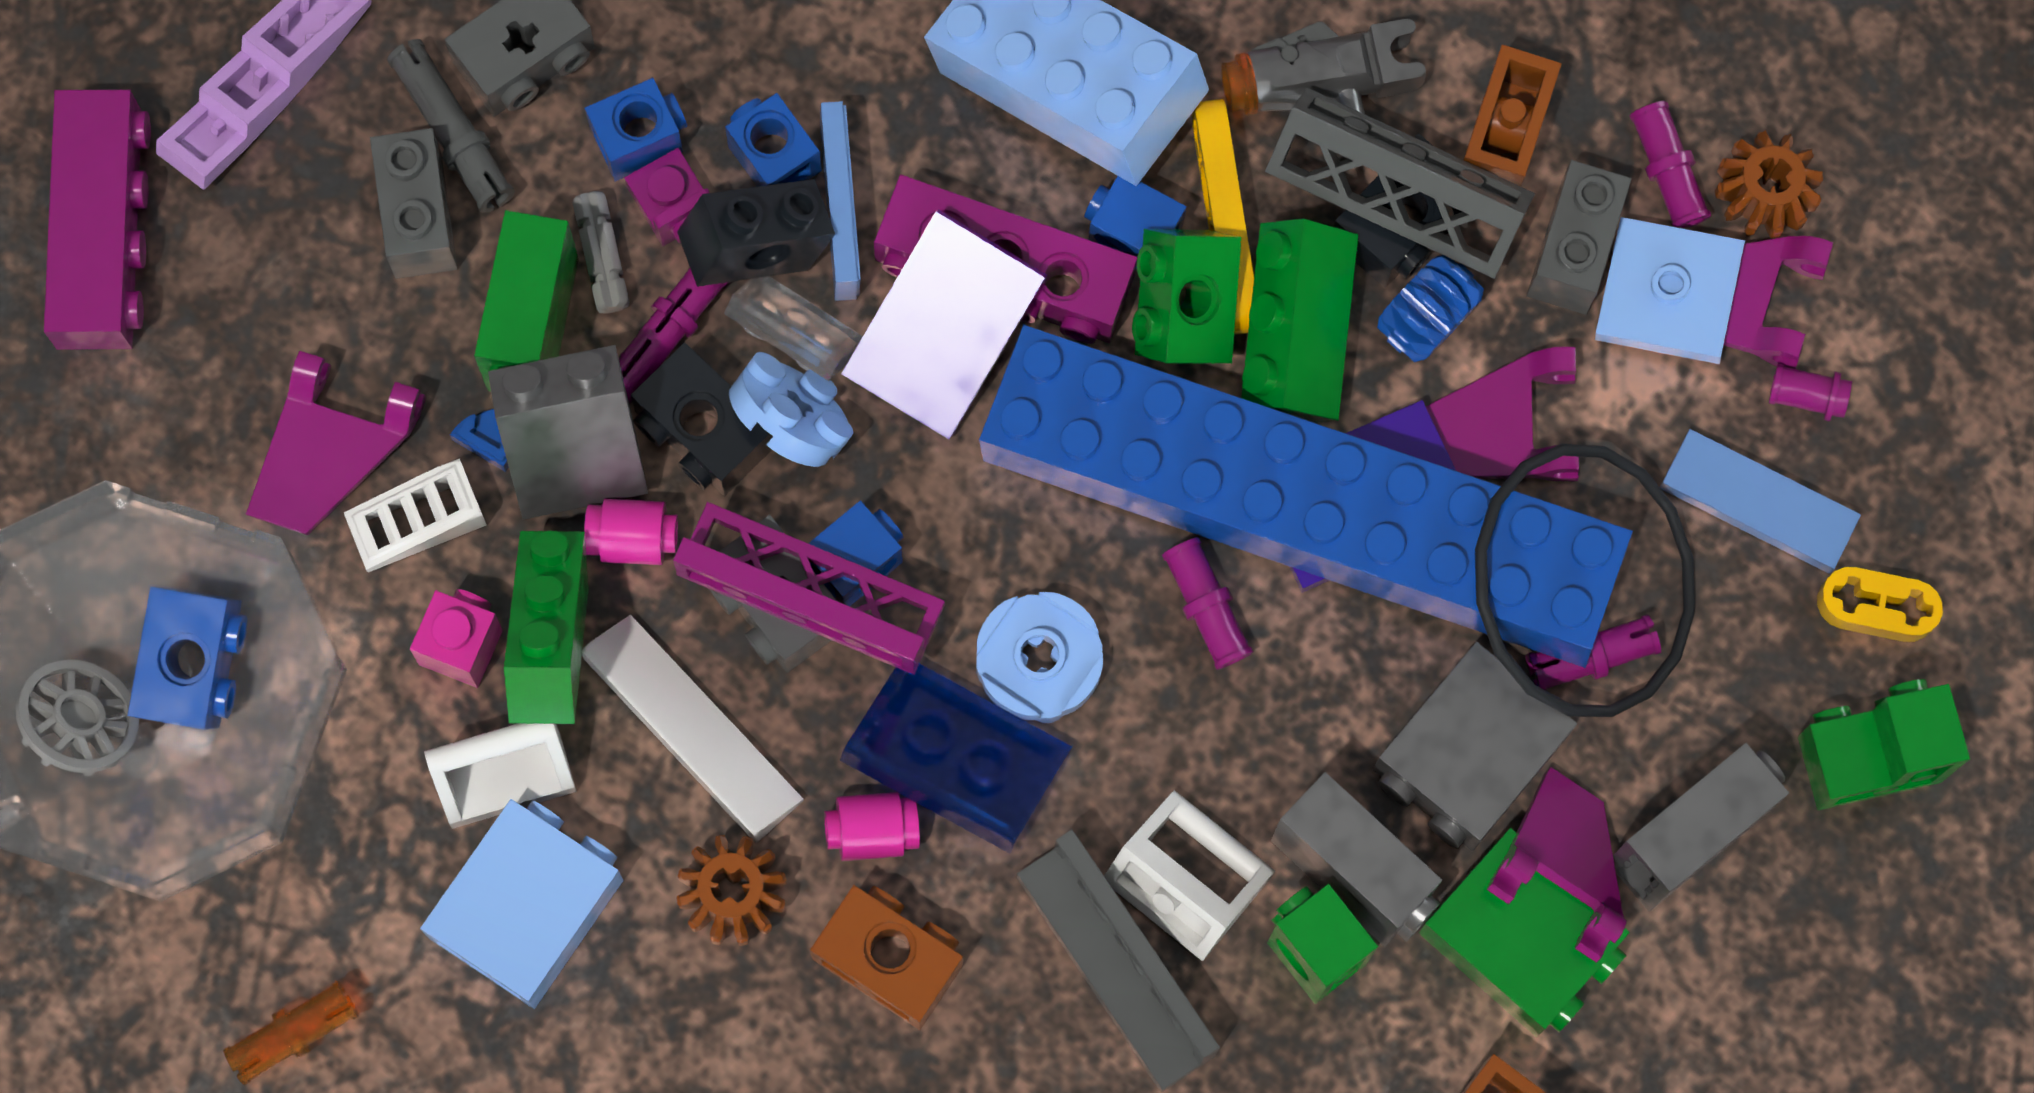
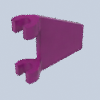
M1787 236L1745 243L1723 346L1754 354L1774 366L1781 364L1784 367L1796 369L1806 334L1782 327H1763L1764 318L1781 265H1785L1801 275L1823 280L1833 242L1813 236Z
M1553 347L1531 352L1426 406L1456 471L1478 479H1507L1521 462L1557 446L1554 445L1541 449H1534L1532 382L1575 384V347ZM1562 456L1529 471L1524 478H1537L1548 481H1578L1579 457Z
M299 351L293 365L288 395L246 515L304 535H309L410 436L421 415L426 396L421 394L419 389L395 382L388 399L384 423L381 425L318 405L315 402L327 382L331 365L326 363L324 358Z
M1549 767L1539 783L1509 851L1491 878L1487 890L1507 904H1510L1521 883L1527 884L1535 871H1537L1594 910L1593 915L1575 944V949L1597 963L1602 958L1609 941L1615 943L1622 935L1627 923L1622 911L1605 806L1603 801L1552 767Z

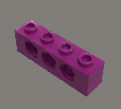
M900 174L874 240L875 261L883 264L882 269L885 272L898 277L935 212L941 210L1048 275L1023 316L1022 322L1034 323L1039 318L1059 325L1060 332L1075 341L1086 344H1093L1096 339L1107 343L1111 342L1135 278L1137 257ZM1066 275L1078 283L1079 289L1069 296H1058L1050 292L1045 284L1054 276Z

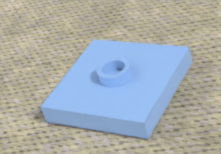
M1621 217L1595 340L1720 364L1745 240Z

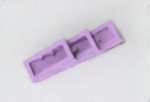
M282 0L242 36L241 51L199 88V102L156 140V154L201 189L205 190L294 99L370 7L372 0Z

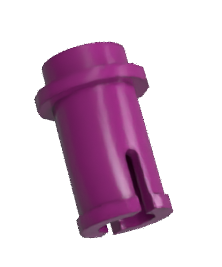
M1777 364L1768 403L1824 414L1823 420L1830 422L1832 416L1844 418L1850 398L1852 381L1841 379V372L1834 371L1833 377Z

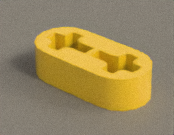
M1844 567L1834 571L1821 585L1817 594V607L1821 616L1830 625L1843 630L1901 642H1915L1925 638L1939 624L1943 614L1941 598L1938 592L1929 584L1916 579L1858 567ZM1847 583L1854 586V596L1874 601V605L1857 604L1851 613L1843 611V601L1833 597V593H1838ZM1911 596L1916 598V608L1926 612V616L1920 617L1911 626L1905 623V613L1885 608L1886 604L1900 606Z

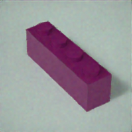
M54 90L44 333L56 350L132 349L133 329H141L143 326L144 302L141 291H135L136 268H144L146 263L144 231H137L138 208H147L148 177L146 171H139L140 149H148L150 146L151 123L148 111L141 110L131 90Z

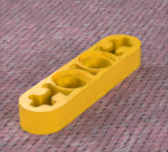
M1224 99L1201 101L1192 112L1191 118L1208 230L1242 237L1234 335L1246 334L1249 330V312L1252 303L1254 274L1228 114Z

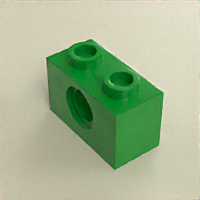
M1144 229L1143 245L1137 256V272L1140 278L1138 310L1132 322L1135 355L1164 363L1232 364L1242 237L1211 230ZM1185 286L1186 296L1182 305L1179 306V295Z
M1329 884L1316 894H1313L1308 886H1306L1285 901L1276 910L1278 914L1271 920L1275 928L1267 942L1314 1004H1317L1366 966L1378 948V945Z

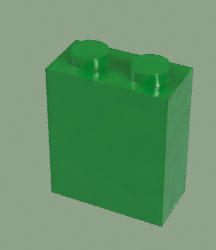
M505 210L474 354L487 391L491 392L488 371L559 356L579 262L569 222L566 220Z
M1510 828L1425 923L1419 934L1537 1037L1548 1025H1551L1557 1032H1560L1585 1004L1576 996V993L1591 976L1602 984L1627 956L1618 946L1630 932L1625 928L1615 943L1609 941L1602 958L1596 963L1575 949V944L1593 915L1594 910L1537 871H1535L1527 884L1521 883L1510 904L1487 890L1488 884L1509 851L1516 836V832Z

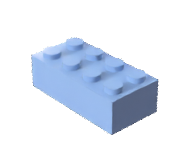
M952 0L924 36L942 75L1135 186L1142 180L1209 91L1197 53L1102 0Z

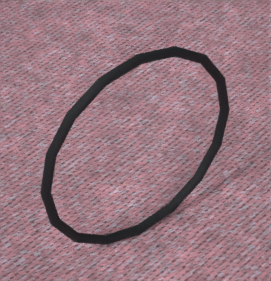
M1559 444L1521 462L1490 499L1475 547L1476 604L1493 652L1527 695L1567 716L1614 717L1651 698L1682 658L1695 614L1694 558L1677 509L1649 473L1641 466L1606 446ZM1562 456L1602 458L1636 477L1666 514L1682 560L1683 612L1670 655L1644 688L1611 705L1570 704L1534 685L1505 649L1488 601L1487 549L1501 505L1529 471Z

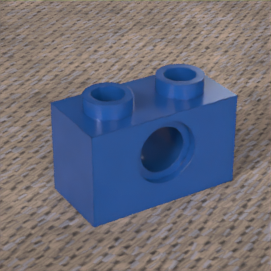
M150 586L127 716L202 730L220 728L221 717L228 718L230 716L236 695L235 680L228 679L233 653L239 654L242 651L246 639L247 616L240 614L242 600L170 587ZM191 640L202 648L205 656L204 666L195 677H190L182 671L178 659L181 648Z

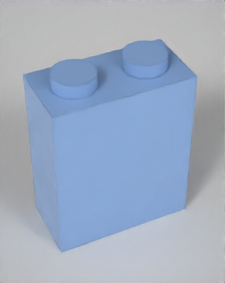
M510 799L420 929L434 943L535 1009L623 882V878L619 870L613 867L618 857L602 844L588 836H585L579 844L559 831L564 821L543 805L532 800L529 806L524 808Z

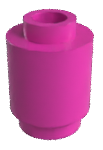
M604 499L602 505L588 504L584 527L586 555L600 556V561L603 563L663 565L665 553H676L678 515L667 514L665 501Z
M898 792L836 797V810L824 811L827 849H839L841 861L903 857L904 850L919 849V819L915 797L900 798Z

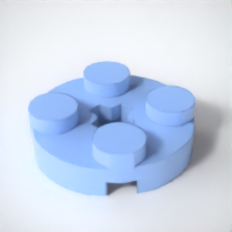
M757 352L729 389L731 405L740 421L750 431L758 422L764 430L773 436L767 443V446L779 455L796 463L811 467L823 466L831 457L834 459L853 435V428L848 423L844 412L833 400L837 395L836 386L828 377L816 370H807L803 374L786 364L780 363L776 358L767 353Z
M1039 592L1038 595H1026L1020 598L1016 596L998 605L983 623L977 638L976 673L985 693L1006 713L1023 720L1052 723L1058 721L1062 716L1079 709L1095 691L1103 668V645L1094 619L1074 600L1054 592ZM1044 641L1050 643L1053 646L1050 657L1056 662V665L1050 670L1041 667L1037 672L1026 667L1028 657L1022 652L1023 648L1027 644L1038 648Z

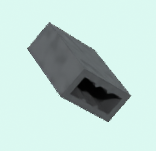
M616 345L488 371L495 418L523 520L582 508L588 504H601L604 499H625L648 494Z
M1476 641L1382 753L1373 770L1381 776L1378 785L1393 800L1405 807H1408L1413 802L1432 818L1428 825L1437 836L1455 848H1458L1463 843L1473 852L1578 723L1569 716L1527 695L1499 659Z
M1745 743L1623 844L1613 855L1617 875L1650 912L1765 817L1789 794L1787 789L1781 784L1785 781L1782 770L1768 754L1761 750L1755 753Z
M1326 772L1280 819L1271 842L1321 888L1329 884L1359 923L1384 947L1396 934L1407 942L1433 914L1432 912L1440 904L1432 897V894L1442 882V879Z

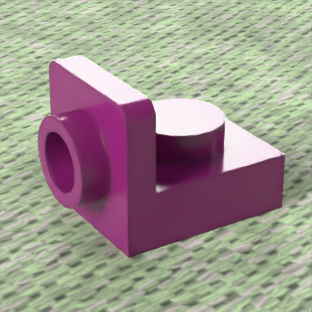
M679 148L624 177L626 187L662 247L674 240L681 243L677 234L678 229L700 196L710 193L707 188L703 189Z

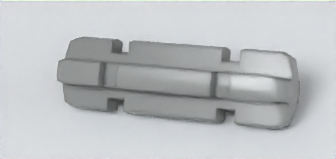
M601 191L580 194L573 199L572 203L578 227H583L579 230L590 282H594L591 287L596 309L602 314L622 311L629 306L630 301L625 280L620 278L623 275L612 223L608 222L611 220L606 196Z

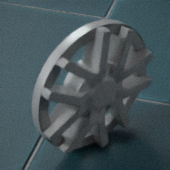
M71 659L48 663L29 676L16 700V719L23 736L21 742L25 748L30 746L42 758L40 763L46 767L52 764L64 770L83 773L84 776H93L97 771L107 768L111 769L117 766L119 761L126 756L138 734L139 718L127 716L131 693L115 675L96 664ZM75 673L90 677L87 691L75 689ZM55 674H63L62 689L45 679ZM100 683L110 689L117 699H98ZM31 692H35L51 705L31 698ZM124 713L126 722L107 720L106 715ZM30 716L43 723L34 728ZM54 732L61 740L51 748L41 738ZM109 737H124V740L115 749ZM88 742L93 745L101 758L93 759L87 744ZM70 747L75 758L68 757L61 753L65 749Z

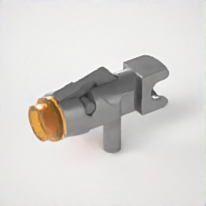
M1401 19L1372 24L1368 32L1338 36L1325 23L1316 22L1284 37L1276 38L1253 48L1249 52L1236 54L1235 61L1224 62L1221 65L1222 85L1227 107L1230 112L1243 110L1245 115H1253L1262 111H1291L1304 90L1309 88L1365 114L1361 95L1376 93L1377 98L1414 92L1425 81V66L1420 62H1398L1394 59L1391 52L1408 46L1411 34L1416 28L1415 22L1411 19Z

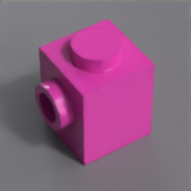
M456 589L453 597L435 590L410 647V651L417 663L422 667L478 688L503 632L496 614L489 611L492 604L476 594L461 589Z

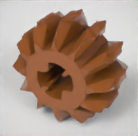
M1766 130L1757 134L1754 145L1741 139L1734 144L1731 150L1733 158L1722 159L1718 166L1717 173L1724 181L1719 183L1715 189L1716 199L1732 202L1724 213L1726 221L1736 220L1740 216L1748 220L1744 230L1746 236L1754 235L1760 224H1764L1771 239L1779 238L1784 231L1785 225L1795 231L1799 230L1807 221L1805 212L1816 211L1821 202L1820 195L1814 189L1822 183L1823 172L1806 168L1814 157L1812 149L1802 150L1797 154L1790 150L1793 145L1792 134L1784 135L1778 146L1773 145L1772 139ZM1762 178L1763 184H1766L1769 179L1773 180L1779 186L1778 191H1775V186L1766 191L1759 185L1760 179Z
M725 835L716 836L715 846L718 856L712 859L703 848L695 847L691 854L695 862L702 868L701 872L689 868H681L678 873L680 882L686 886L696 888L677 896L679 908H699L691 915L688 921V925L693 932L703 929L712 920L714 921L710 931V940L715 945H721L725 939L728 927L734 928L735 938L739 946L747 945L749 943V935L745 925L753 922L760 932L765 935L772 930V925L769 919L761 912L762 909L777 913L783 912L786 907L784 899L778 895L768 893L769 891L780 889L787 884L784 872L774 871L765 873L776 859L775 854L772 850L767 849L750 860L754 843L753 839L748 836H743L739 841L736 853H730ZM725 878L733 884L738 883L741 879L747 881V884L742 885L745 895L744 900L737 903L733 898L728 897L722 902L718 901L715 897L722 896L718 885L720 881Z

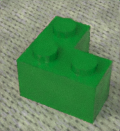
M1926 679L1912 680L1890 687L1888 689L1889 696L1876 700L1874 702L1875 708L1872 711L1852 715L1850 706H1841L1814 714L1812 716L1814 724H1810L1798 736V741L1817 811L1939 784L1968 762L1970 756L1950 685L1945 684L1928 688Z

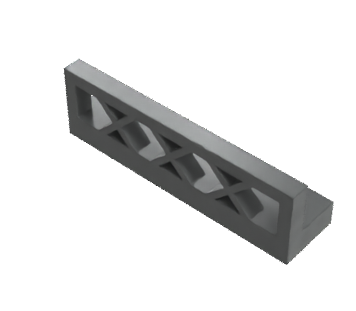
M1309 88L1304 90L1293 105L1265 170L1270 175L1494 279L1536 194ZM1296 134L1320 146L1327 166L1309 172L1285 161ZM1337 154H1340L1348 159L1339 161ZM1362 165L1376 171L1385 192L1369 198L1352 192L1344 171ZM1332 176L1335 183L1330 182L1324 178ZM1394 180L1404 184V186L1397 188ZM1419 192L1435 199L1443 219L1425 225L1409 218L1401 198ZM1390 202L1392 210L1382 205ZM1452 207L1462 212L1454 215ZM1479 219L1503 230L1492 255L1489 256L1468 246L1459 225ZM1447 229L1450 237L1440 233V231Z
M1072 829L1056 839L1053 850L1017 873L1016 878L1161 1093L1216 1056L1220 1046Z

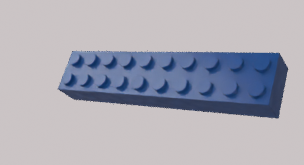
M1023 325L979 438L984 462L1487 634L1476 604L1475 547L1490 499L1501 486ZM1513 490L1501 505L1487 549L1488 601L1502 640L1586 668L1633 531Z

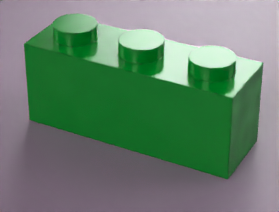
M1307 219L1260 223L1252 303L1249 312L1250 321L1245 366L1242 376V399L1310 422L1339 421L1358 234Z
M520 531L504 661L509 723L575 724L589 589L585 532Z

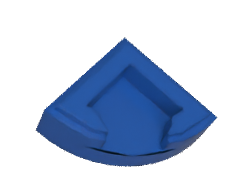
M494 409L466 417L451 432L450 437L452 441L504 472L509 468Z

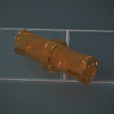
M338 980L335 981L329 988L291 1011H288L285 1007L272 1014L273 1021L236 1044L224 1048L223 1052L233 1072L237 1069L239 1071L237 1074L239 1081L246 1086L252 1079L290 1056L295 1055L296 1058L300 1059L310 1053V1044L348 1021L357 1019L359 1013L350 996L343 994L346 991Z

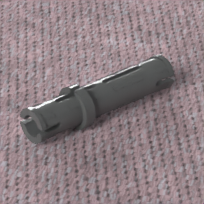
M412 39L408 41V45L412 50L410 54H408L403 44L399 45L389 54L387 61L391 68H394L430 128H433L436 138L444 149L442 159L449 170H457L477 202L480 212L494 211V206L490 201L493 198L498 207H502L514 196L515 190L508 183L489 152L491 143L483 131L475 130L427 53L422 40Z

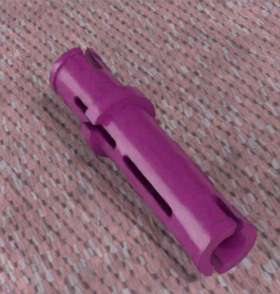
M689 268L666 298L660 296L651 306L654 314L618 357L629 405L632 403L631 394L662 365L684 336L692 337L698 329L695 321L728 282L697 287Z

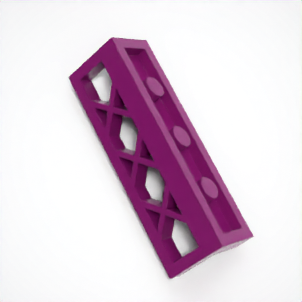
M710 502L706 503L691 539L683 537L673 559L677 576L913 675L917 670L945 606V601ZM717 523L739 532L748 554L733 558L706 547V541L714 524ZM751 538L769 546L755 551ZM782 552L789 553L800 559L807 579L792 583L764 571L760 561ZM810 563L825 568L828 571L814 575ZM844 576L859 583L867 604L852 608L823 596L819 586ZM869 587L887 594V596L874 600ZM904 601L925 610L926 613L917 633L914 634L883 621L879 610Z

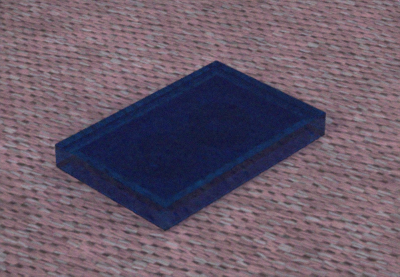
M919 663L914 675L895 667L843 749L840 761L1010 854L1068 758L1072 746Z

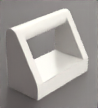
M518 723L424 751L430 774L452 829L500 815L510 799L523 807H527L532 800L541 803L577 792L561 735L556 724Z
M1174 790L1123 846L1104 877L1113 890L1203 961L1270 880L1275 870ZM1169 819L1248 882L1230 904L1225 902L1151 842Z

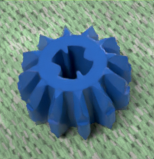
M1444 255L1436 256L1407 283L1383 310V313L1379 316L1377 328L1388 338L1387 342L1400 354L1403 352L1413 362L1425 360L1476 308L1482 300L1484 288L1473 278L1474 274L1463 264H1458L1453 259Z

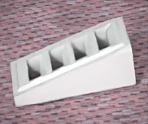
M460 458L438 466L344 512L367 572L487 525ZM451 488L459 510L447 515L439 492ZM427 497L436 522L424 527L415 502ZM403 507L413 533L401 538L391 511ZM376 517L380 518L390 543L380 549L376 545L367 522Z

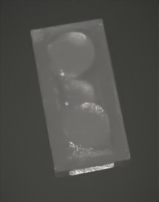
M770 276L750 279L732 295L724 312L726 316L742 325L751 336L767 341L795 359L796 363L804 370H812L828 381L846 366L863 337Z

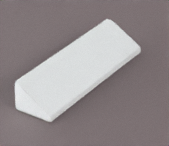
M629 615L582 649L583 659L756 844L804 801L799 793L632 615Z

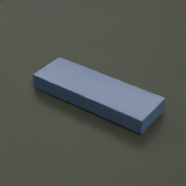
M843 101L823 102L820 107V132L827 213L835 235L830 240L835 301L856 300L860 294L861 277L846 105H843Z
M1691 429L1685 435L1660 485L1661 490L1828 574H1831L1835 569L1861 514Z

